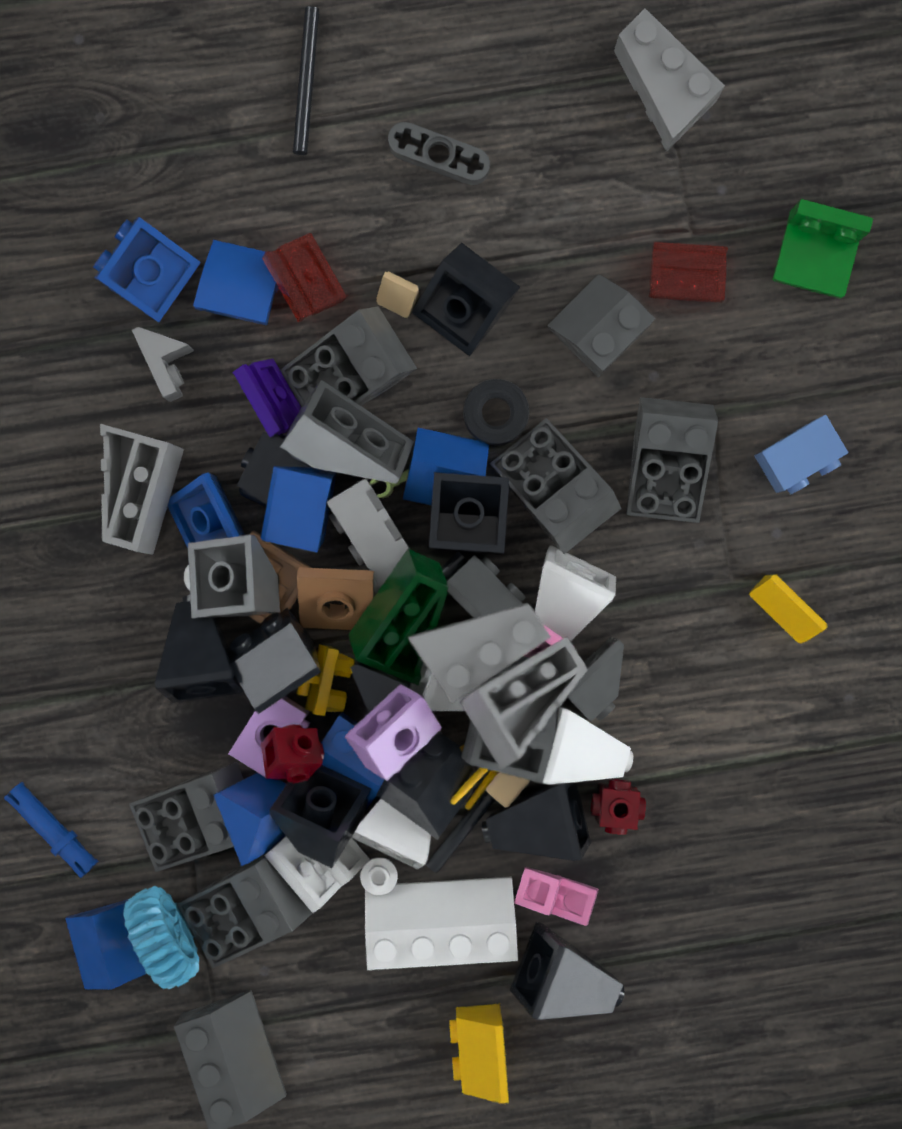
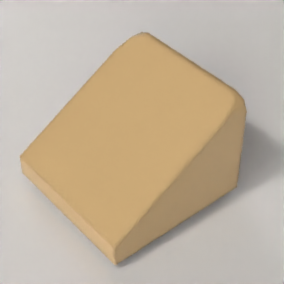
M385 271L376 302L378 305L404 318H408L420 296L419 288L417 285L389 271Z
M499 772L487 786L486 791L506 808L511 805L530 780Z

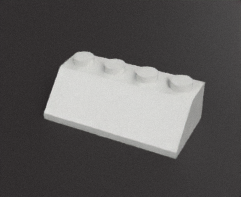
M512 877L396 883L392 891L380 896L373 895L365 890L367 970L518 961Z

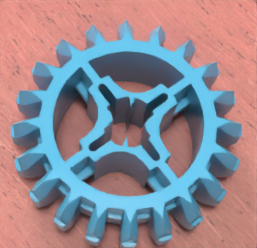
M156 886L149 889L145 888L125 902L123 914L126 920L125 927L128 930V938L132 942L133 951L136 952L139 963H142L146 974L151 975L152 981L163 989L179 987L189 982L188 979L196 976V973L199 972L198 948L194 943V936L191 934L177 903L173 902L171 895L166 893L164 889Z

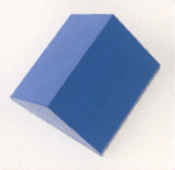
M417 428L402 500L432 506L434 472L485 476L489 444Z
M274 466L261 540L318 552L325 540L330 507L327 501L333 498L337 472L311 467Z
M209 472L204 473L170 497L168 508L187 548L188 543L245 536L217 476Z
M258 772L213 794L241 866L270 851L286 836L269 814L270 808L286 786V783L279 779H266V777Z
M128 900L65 918L85 989H114L146 974L142 963H139V958L136 952L133 951V945L128 938L129 933L125 927L126 920L123 914L125 902Z

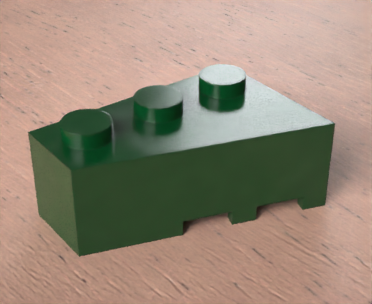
M406 550L349 633L356 661L419 686L422 677L420 671L423 659L409 640V636L433 630L434 627L437 628L449 588L439 562L413 550Z

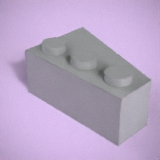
M645 8L618 36L614 52L634 91L638 92L646 108L645 112L650 122L653 121L662 139L661 143L667 152L718 100L725 85Z
M100 424V435L103 436L104 459H101V471H104V494H101L102 542L153 555L184 449L164 441Z
M365 478L327 501V504L333 512L329 517L339 534L346 532L353 543L348 548L358 565L360 566L365 563L370 571H374V591L377 594L406 550L410 548L372 486Z
M528 603L409 636V640L452 704L551 638Z
M568 637L563 638L490 681L460 701L500 769L521 758L526 751V747L536 734L547 724L546 721L552 713L563 703L588 670Z

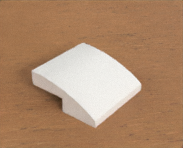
M286 836L264 855L312 913L320 909L341 886L349 882L361 870L364 864L370 860L352 837L332 869L299 853Z

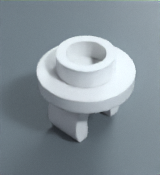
M376 857L364 864L360 879L362 886L367 892L380 896L393 890L397 883L398 873L395 865L390 860Z

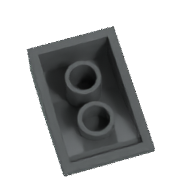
M321 380L299 410L280 447L288 451L294 459L303 461L312 468L396 484L401 478L414 441Z

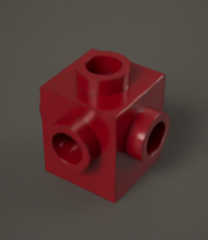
M298 724L274 728L261 743L266 779H287L291 783L306 781L322 765L324 759V748L322 743L319 742L317 728H303Z
M609 779V784L598 783V793L592 794L591 816H596L595 820L600 827H605L606 833L626 835L627 829L637 830L638 820H644L646 800L640 797L641 792L635 786H631V781ZM618 803L626 804L625 814H614L615 805Z

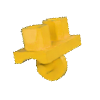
M319 644L317 657L321 672L299 686L297 694L308 696L306 710L312 711L315 715L325 716L326 711H344L347 699L346 692L331 689L334 675L350 678L352 674L350 667L354 665V659L339 653V650Z

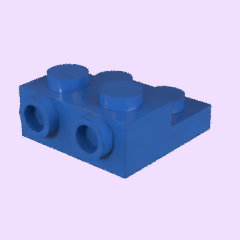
M137 217L133 223L126 219L114 236L120 242L113 252L110 253L105 249L94 264L93 268L99 271L94 278L159 323L201 262L140 217Z

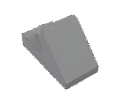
M140 327L133 329L132 332L163 398L172 402L182 397L183 394L179 386L184 384L176 365L172 364L169 366L168 363L194 350L186 343Z

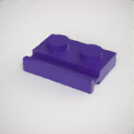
M274 359L253 362L249 366L244 364L236 369L233 374L269 437L277 433L283 434L288 432L301 406Z

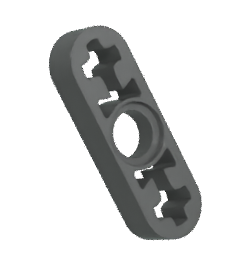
M409 122L398 123L389 132L388 143L390 151L400 160L468 185L481 184L488 177L490 160L482 149ZM405 133L410 134L411 142L420 146L421 139H426L423 145V156H417L418 147L407 144L405 149L399 148V141L396 138H403ZM435 145H443L449 150L450 155L445 162L436 163L429 158V150ZM455 152H461L460 161L471 163L473 158L478 159L479 167L483 170H475L474 174L467 173L468 166L457 162V169L451 168L455 162Z

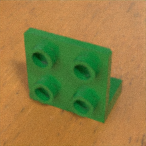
M800 199L790 211L773 280L831 297L843 298L848 287L859 241L870 233L873 218Z

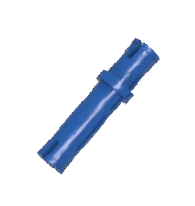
M23 782L16 785L10 791V794L4 797L6 802L14 807L52 847L50 852L55 857L59 855L78 874L80 879L99 862L76 839L78 835L73 830L69 832L30 792Z

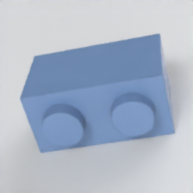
M823 415L754 456L775 492L779 493L788 490L791 495L809 485L807 477L819 471L823 476L841 466L839 458L849 452L827 415Z

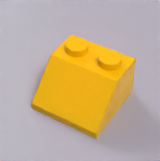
M500 1004L456 1007V1020H449L451 1043H458L459 1057H452L454 1081L461 1080L463 1094L501 1104L509 1103Z

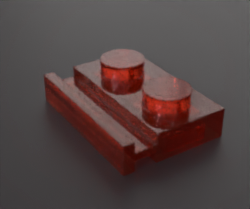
M311 233L281 245L272 252H265L262 259L298 322L310 315L313 316L343 302L347 297Z
M663 242L653 243L649 298L719 303L725 300L726 253L728 247Z

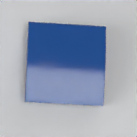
M213 240L200 278L193 307L210 313L267 325L274 295L278 292L285 256Z

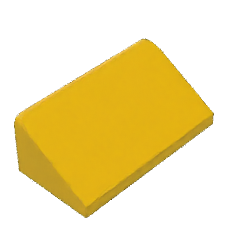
M766 575L749 593L750 597L797 643H805L828 627L827 623L777 575Z

